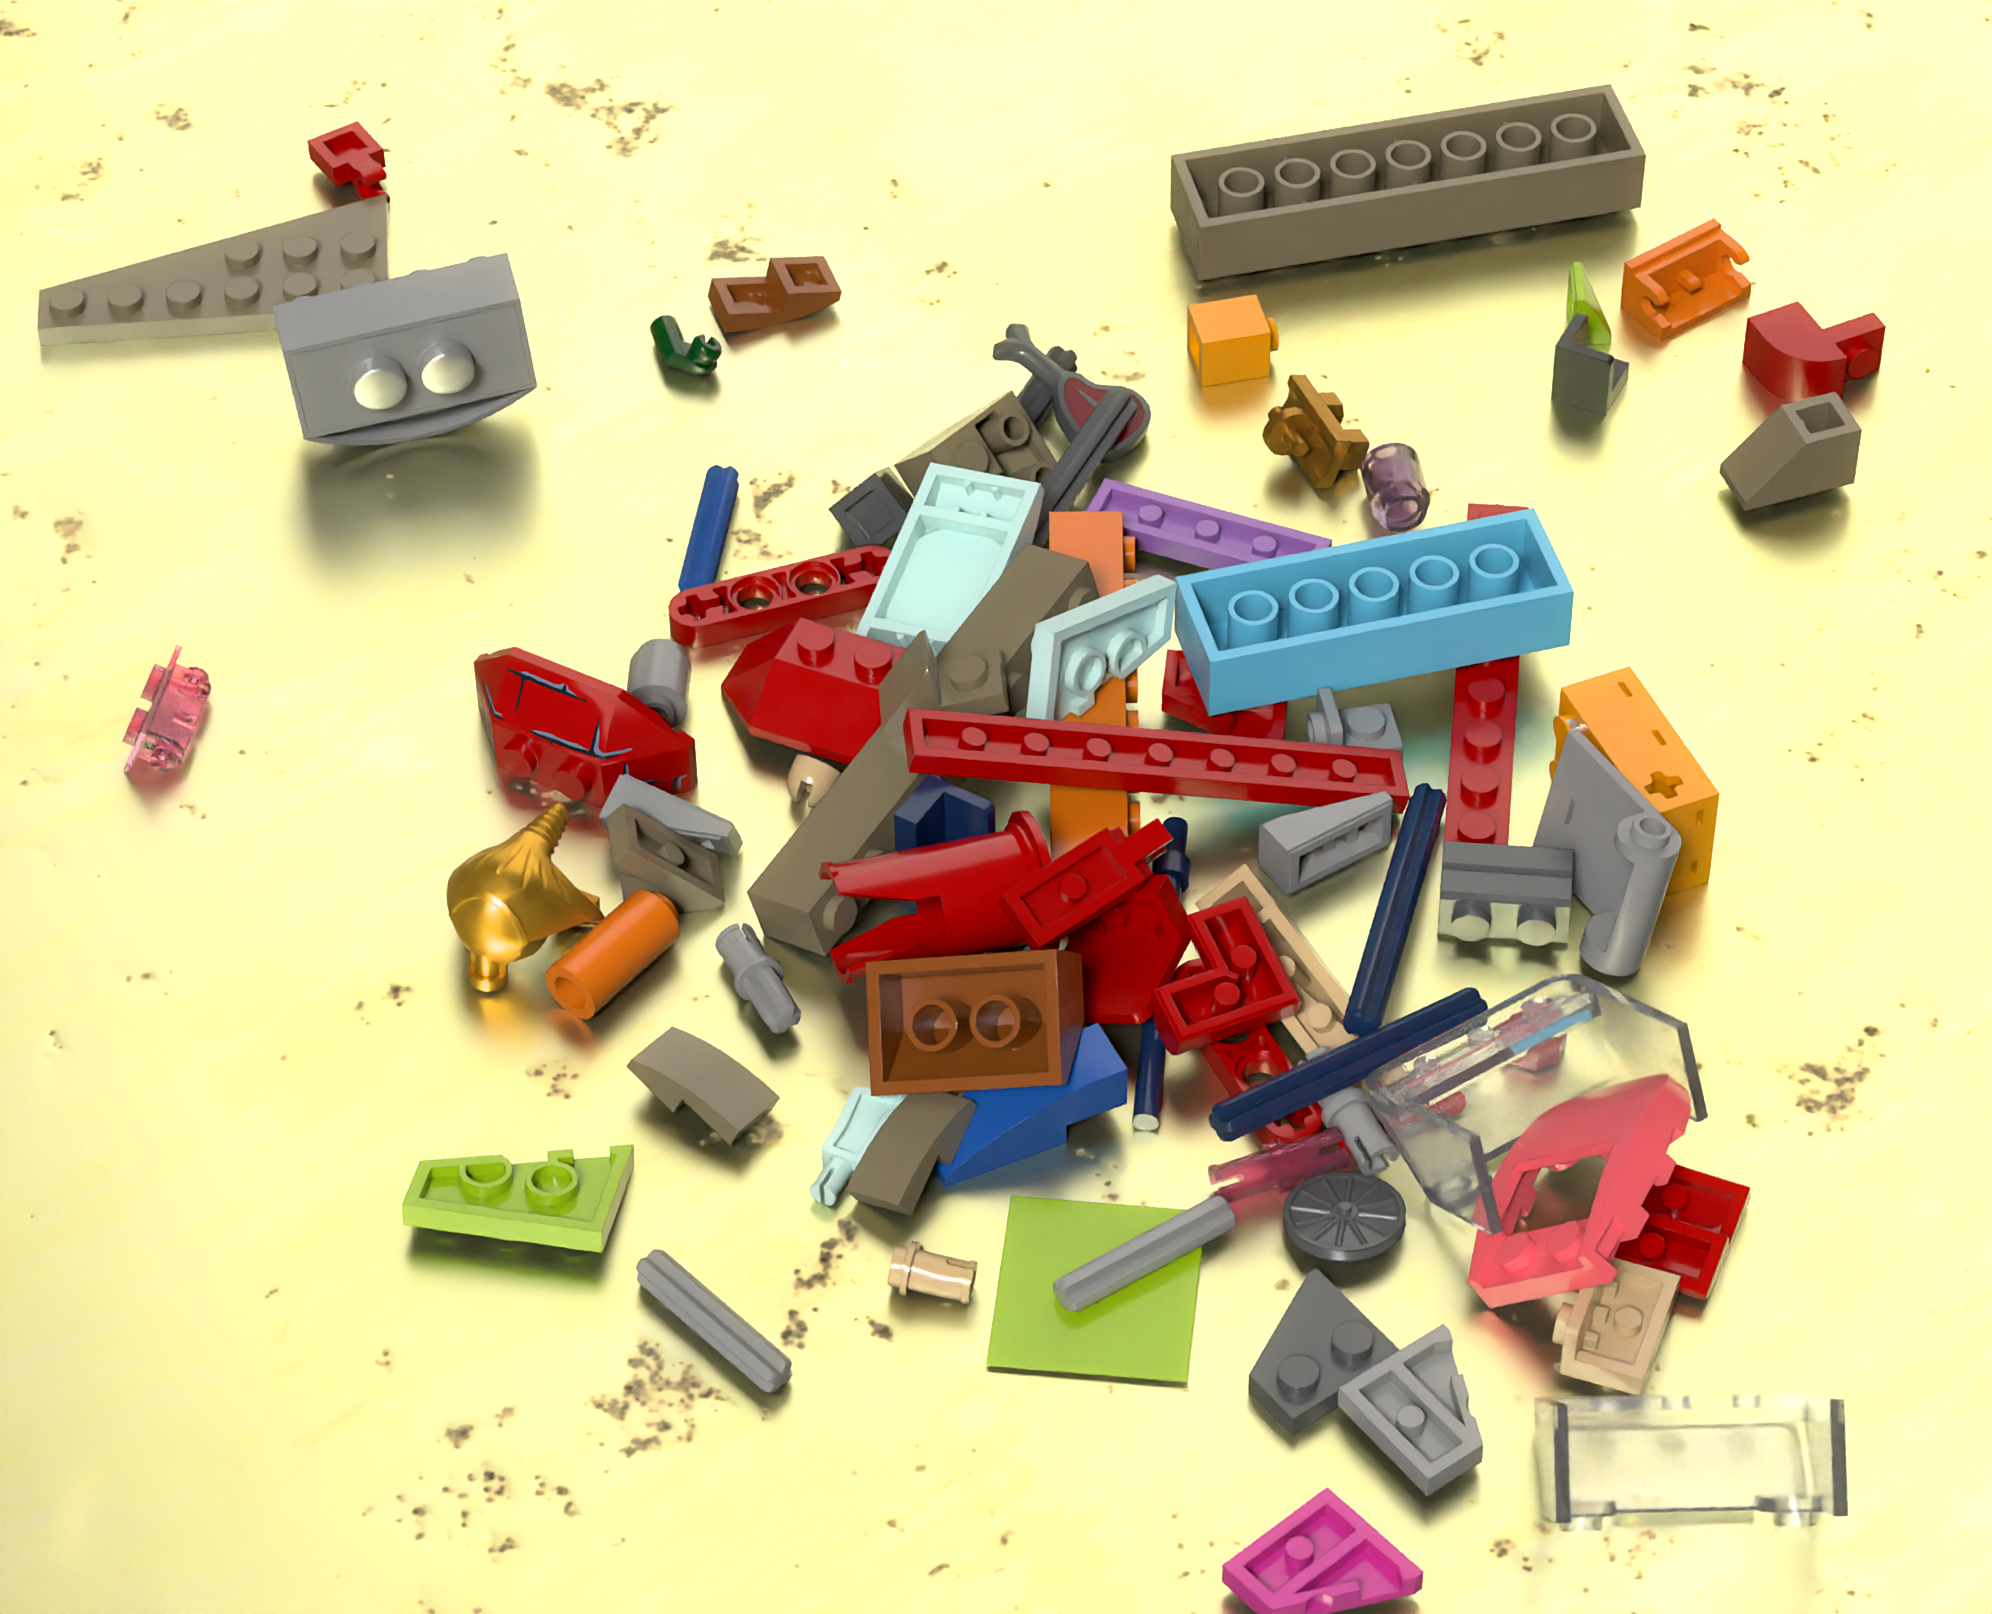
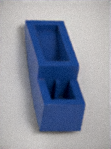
M1099 1023L1082 1029L1066 1085L968 1091L961 1096L962 1098L972 1100L978 1106L951 1166L935 1162L933 1166L934 1171L946 1188L1066 1144L1067 1125L1127 1104V1067Z

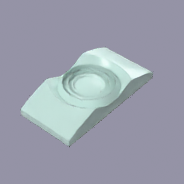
M930 462L855 634L907 649L918 633L925 630L936 657L1027 543L1032 545L1044 495L1041 483Z

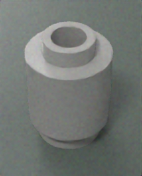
M652 639L639 647L629 664L626 691L660 714L671 728L676 727L685 719L688 709L692 667L684 649L676 642L668 639Z

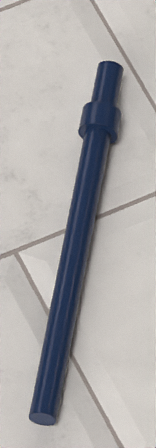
M1169 817L1164 820L1163 826L1172 836L1173 840L1166 845L1167 851L1152 861V871L1154 874H1168L1181 901L1182 893L1189 887L1191 869L1190 859L1186 856L1188 823L1180 817ZM1153 1015L1142 1023L1132 1117L1134 1127L1143 1131L1154 1130L1159 1125L1166 1048L1157 1032Z

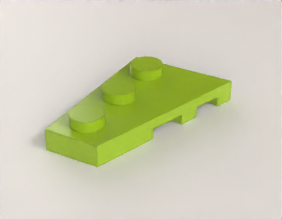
M634 1144L610 1146V1156L574 1159L573 1149L547 1151L548 1161L511 1164L502 1154L422 1160L417 1166L402 1203L403 1225L602 1253L634 1167Z

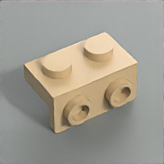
M1613 1258L1611 1265L1618 1273L1612 1283L1575 1290L1574 1292H1577L1578 1295L1574 1305L1566 1302L1562 1303L1555 1322L1552 1342L1563 1345L1560 1374L1641 1396L1677 1299L1681 1276Z

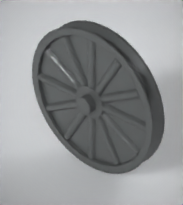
M1334 1171L1310 1177L1290 1191L1283 1206V1225L1290 1240L1301 1250L1327 1260L1358 1261L1380 1255L1392 1248L1400 1240L1406 1227V1206L1399 1192L1382 1179L1372 1175L1366 1176L1360 1172Z

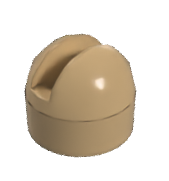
M796 755L787 779L788 792L796 802L802 799L806 791L809 792L808 807H815L842 773L817 759L805 755Z

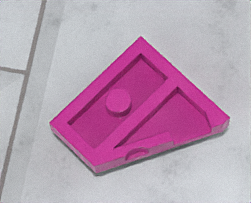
M1328 1487L1222 1565V1583L1257 1614H1329L1410 1596L1422 1589L1424 1571Z

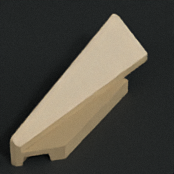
M1246 863L1194 903L1199 910H1203L1245 895L1247 896L1301 1000L1299 1011L1294 1016L1282 1019L1281 1021L1306 1054L1320 1047L1335 1049L1360 1037L1358 1034H1348L1342 1023L1350 995L1270 889ZM1401 1063L1395 1064L1354 1084L1356 1088H1363L1369 1095L1405 1098L1407 1101L1421 1104L1427 1100V1097Z

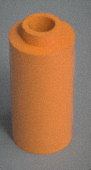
M642 889L635 890L546 970L545 981L554 999L566 1011L580 1019H590L678 940L680 927L678 923L679 916L675 906L660 893H651Z

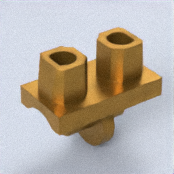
M1290 375L1287 381L1288 397L1282 407L1276 406L1269 411V420L1263 429V441L1267 448L1275 455L1293 454L1316 488H1332L1339 470H1358L1361 468L1369 450L1370 442L1361 429H1343L1340 425L1344 417V405L1335 392H1317L1306 375Z

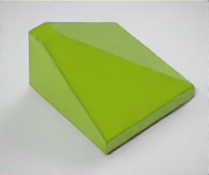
M1572 262V266H1569L1566 301L1568 325L1576 313L1588 316L1586 344H1611V329L1581 262Z

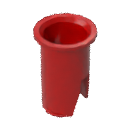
M1024 810L1012 812L1008 824L1003 831L838 863L822 862L818 873L819 878L831 879L838 896L915 901L917 909L915 914L892 918L831 949L829 954L841 982L850 984L853 983L854 979L866 977L865 962L975 955L1024 945L1028 946L997 902L1005 891L1052 862L1045 838L1032 814ZM1060 941L1047 948V950L1058 949Z

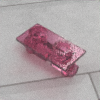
M176 645L166 668L155 663L140 698L150 701V707L148 711L136 707L122 742L133 746L124 770L130 772L136 756L149 761L153 769L164 773L170 772L183 762L186 748L195 727L173 717L196 725L205 701L210 695L211 684L208 674L203 669L198 667L185 668L176 664L182 649L181 646Z

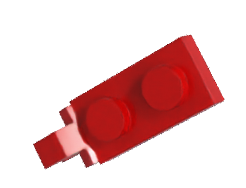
M1158 818L1126 837L1119 826L1111 831L1106 827L1005 891L1000 896L997 904L1032 951L1046 950L1141 889L1142 885L1154 874L1148 864L1167 851L1165 847L1173 838Z

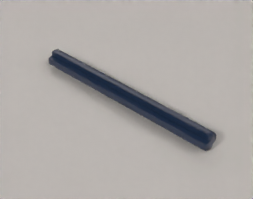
M1422 783L1415 787L1414 793L1409 798L1343 1018V1027L1348 1034H1358L1361 1037L1378 1029L1384 1019L1447 801L1442 789H1432L1428 783Z

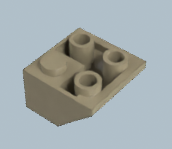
M1013 390L935 434L897 462L894 467L915 499L930 462L1041 483L1042 485L1057 464V461Z

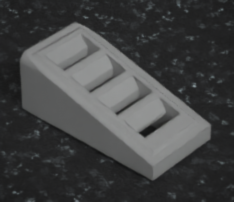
M624 774V776L619 775L599 815L600 821L608 831L606 817L625 803L707 850L738 854L743 844L740 834L731 821L627 774Z
M1386 791L1284 815L1259 825L1258 863L1260 868L1285 895H1288L1391 843L1393 799ZM1364 825V830L1358 831V827Z

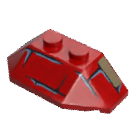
M518 647L498 650L491 654H480L473 662L478 707L497 767L508 771L513 776L529 779L561 792L570 799L581 800L601 809L620 774L632 776L671 795L691 792L698 784L695 739L681 729L674 732L660 714L626 690Z

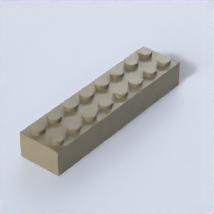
M1606 84L1171 155L1170 209L1197 277L1201 281L1641 208L1646 153L1612 85Z

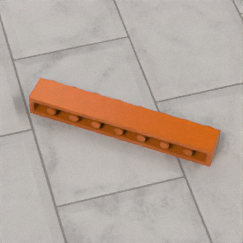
M1122 511L1049 512V550L1088 561L1100 598L1136 583V579H1124V573H1135V536H1123ZM1138 668L1124 680L1112 676L1094 692L1095 704L1081 716L1070 712L1061 720L1139 728L1138 710H1126V703H1138ZM1050 784L1051 861L1059 858L1106 827L1111 831L1119 826L1126 837L1139 830L1140 802H1128L1127 794H1139V792Z

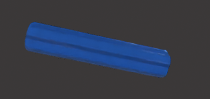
M716 464L707 470L678 582L680 592L716 581L739 489L737 481L739 473L732 466L723 468Z

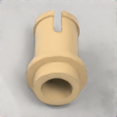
M912 1241L909 1247L896 1245L889 1268L887 1284L899 1287V1295L907 1296L909 1290L960 1301L961 1304L968 1305L976 1280L978 1261H967L919 1250V1242Z

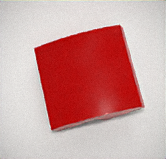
M1676 1164L1668 1183L1657 1187L1653 1184L1641 1205L1650 1216L1637 1239L1620 1242L1614 1258L1681 1276L1679 1293L1707 1301L1744 1218L1751 1199V1187Z

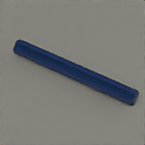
M1467 987L1215 1104L1212 1108V1113L1208 1117L1210 1126L1216 1131L1220 1140L1232 1142L1481 1025L1484 1021V1016L1489 1012L1487 1002L1481 999L1478 990L1475 988Z

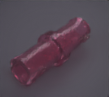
M1335 1125L1329 1127L1328 1130L1284 1144L1279 1139L1264 1142L1262 1151L1218 1165H1209L1207 1169L1211 1186L1230 1179H1239V1182L1219 1187L1217 1191L1213 1192L1214 1196H1223L1230 1204L1276 1189L1279 1194H1283L1294 1189L1295 1182L1339 1168H1348L1350 1166V1158L1347 1147L1324 1155L1318 1153V1151L1338 1146L1340 1142L1345 1141L1340 1129Z

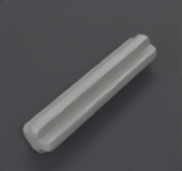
M1219 1195L1210 1197L1056 1279L1053 1284L1054 1293L1060 1305L1066 1311L1079 1312L1233 1229L1236 1225V1216L1225 1197Z
M654 1249L647 1257L640 1259L636 1266L638 1283L760 1389L767 1393H775L782 1385L789 1382L793 1375L790 1370L792 1366L791 1359L667 1252L661 1249Z

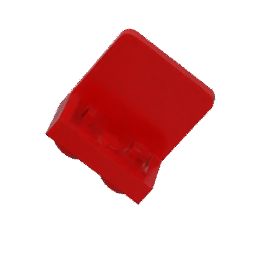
M1153 874L1142 885L1141 889L1067 936L1069 942L1064 950L1082 954L1084 1024H1140L1152 1016L1154 1012L1151 1002L1152 989L1169 983L1191 941L1185 929L1187 913L1168 874Z

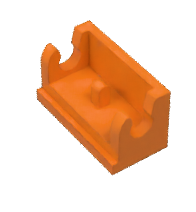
M1713 218L1625 262L1620 307L1660 341H1663L1749 297L1752 284L1742 272H1738L1733 267L1730 258L1735 264L1741 266L1749 262L1750 257L1736 240L1721 229V223Z

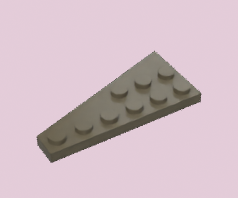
M387 194L39 290L37 329L40 346L277 331L272 305L290 302L300 296H316L347 289L358 283H374L389 279V213Z

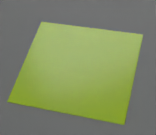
M1011 1196L986 1366L1187 1382L1202 1246L1079 1312L1066 1311L1060 1305L1053 1289L1056 1279L1186 1211V1209Z

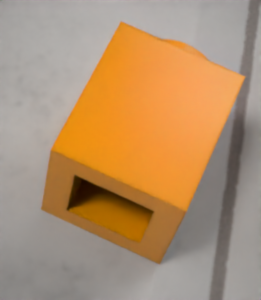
M1256 294L1188 305L1187 351L1201 388L1270 376V353L1278 351V331L1273 316L1265 317Z

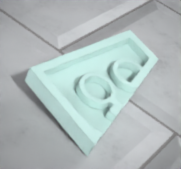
M1157 574L1035 624V632L1031 642L1032 661L1026 718L1061 721L1070 712L1081 716L1095 704L1094 692L1112 676L1124 680L1171 640L1177 582Z

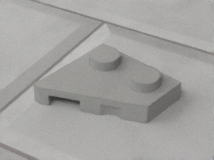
M1444 1324L1338 1389V1406L1426 1496L1481 1463L1483 1455V1441L1478 1424L1468 1408L1469 1394L1463 1374L1458 1373L1452 1353L1453 1339L1451 1332Z

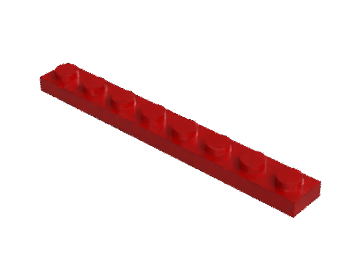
M1468 503L1467 521L1526 510L1529 507ZM1520 655L1456 668L1444 841L1508 845Z
M918 708L907 709L902 725L909 773L1321 807L1386 791L1393 799L1392 813L1403 814L1410 798L1400 750Z

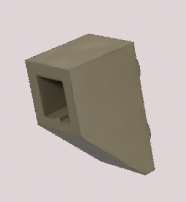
M1836 391L1779 406L1720 464L1719 473L1744 511L1853 484L1855 482L1862 429Z

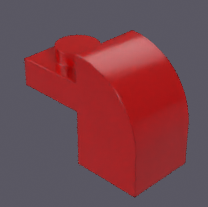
M1796 301L1747 318L1742 363L1766 390L1786 401L1796 402L1835 391L1842 400L1844 382L1861 378L1880 370L1886 326L1872 312L1822 329L1800 302Z

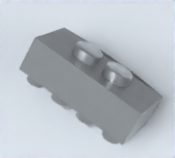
M507 253L489 257L477 256L469 259L467 262L431 270H415L405 276L374 283H358L347 289L316 296H300L290 302L272 305L303 438L306 441L332 445L366 446L401 443L428 438L456 430L489 417L512 405L537 388L520 297Z

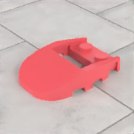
M1667 1073L1650 1075L1610 1085L1573 1097L1552 1107L1535 1119L1520 1135L1501 1163L1483 1197L1467 1282L1489 1308L1609 1284L1614 1281L1618 1271L1611 1263L1620 1242L1637 1239L1650 1216L1641 1205L1653 1184L1657 1187L1668 1183L1676 1165V1162L1667 1155L1669 1144L1685 1134L1690 1117L1691 1096L1684 1086ZM1597 1155L1602 1160H1607L1589 1218L1568 1221L1564 1224L1512 1235L1518 1217L1529 1216L1538 1193L1532 1184L1541 1168L1547 1167L1552 1171H1562L1571 1167L1579 1159Z

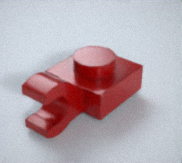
M358 121L307 140L310 159L335 186L352 182L360 200L387 194L380 185V181L387 179L386 172L383 169L386 167L384 150ZM387 194V203H390V197Z

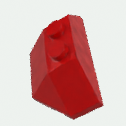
M799 618L747 644L722 682L721 694L731 704L736 716L750 735L849 765L881 725L878 685L906 649L805 618Z

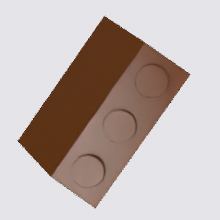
M1048 949L865 962L871 1096L1067 1084L1084 1024L1081 953Z

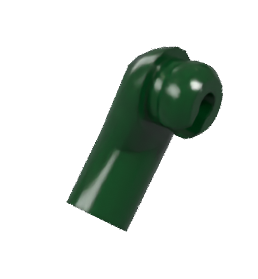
M671 315L659 316L651 323L650 332L663 364L697 376L709 374L717 368V360L722 354V347L714 337L711 336L706 342L705 335L700 334L695 336L691 343L685 341L678 321Z

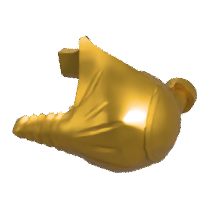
M562 802L550 806L540 816L528 823L525 828L520 829L519 832L512 835L506 841L483 849L469 857L453 870L449 877L446 892L449 917L457 935L470 951L469 983L478 990L496 991L504 987L508 981V964L535 954L545 943L548 936L573 926L591 930L605 918L599 910L600 897L577 889L551 861V855L555 852L554 848L559 845L558 840L562 839L561 833L565 832V826L568 824V812Z

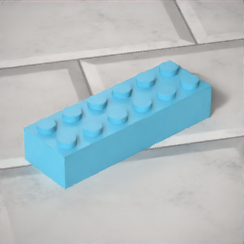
M1534 508L1175 577L1177 588L1174 631L1209 716L1317 695V689L1330 687L1331 691L1335 692L1568 646L1570 644L1574 590Z

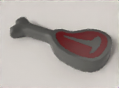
M1020 323L1009 324L1005 332L1006 339L993 346V359L1021 364L1052 391L1056 421L1070 443L1105 393L1110 389L1117 391L1124 389L1131 393L1130 398L1137 404V411L1101 463H1113L1120 460L1139 445L1148 431L1152 415L1150 406L1143 396L1124 386L1095 384L1080 373L1065 371L1031 341L1027 325Z

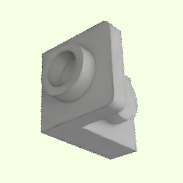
M1331 688L1317 689L1316 712L1308 713L1306 718L1309 743L1400 750L1403 762L1404 746L1390 703L1337 710Z

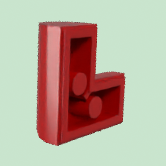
M1246 895L1186 915V932L1206 971L1154 988L1151 995L1154 1011L1152 1015L1157 1032L1167 1051L1174 1056L1294 1016L1299 1011L1301 1000Z

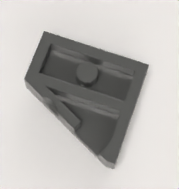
M1315 1268L1308 1272L1249 1373L1248 1392L1291 1436H1294L1339 1407V1387L1400 1351V1349Z

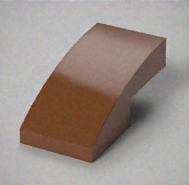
M825 256L770 258L766 276L711 278L707 297L724 333L766 328L808 316L840 301L842 290Z

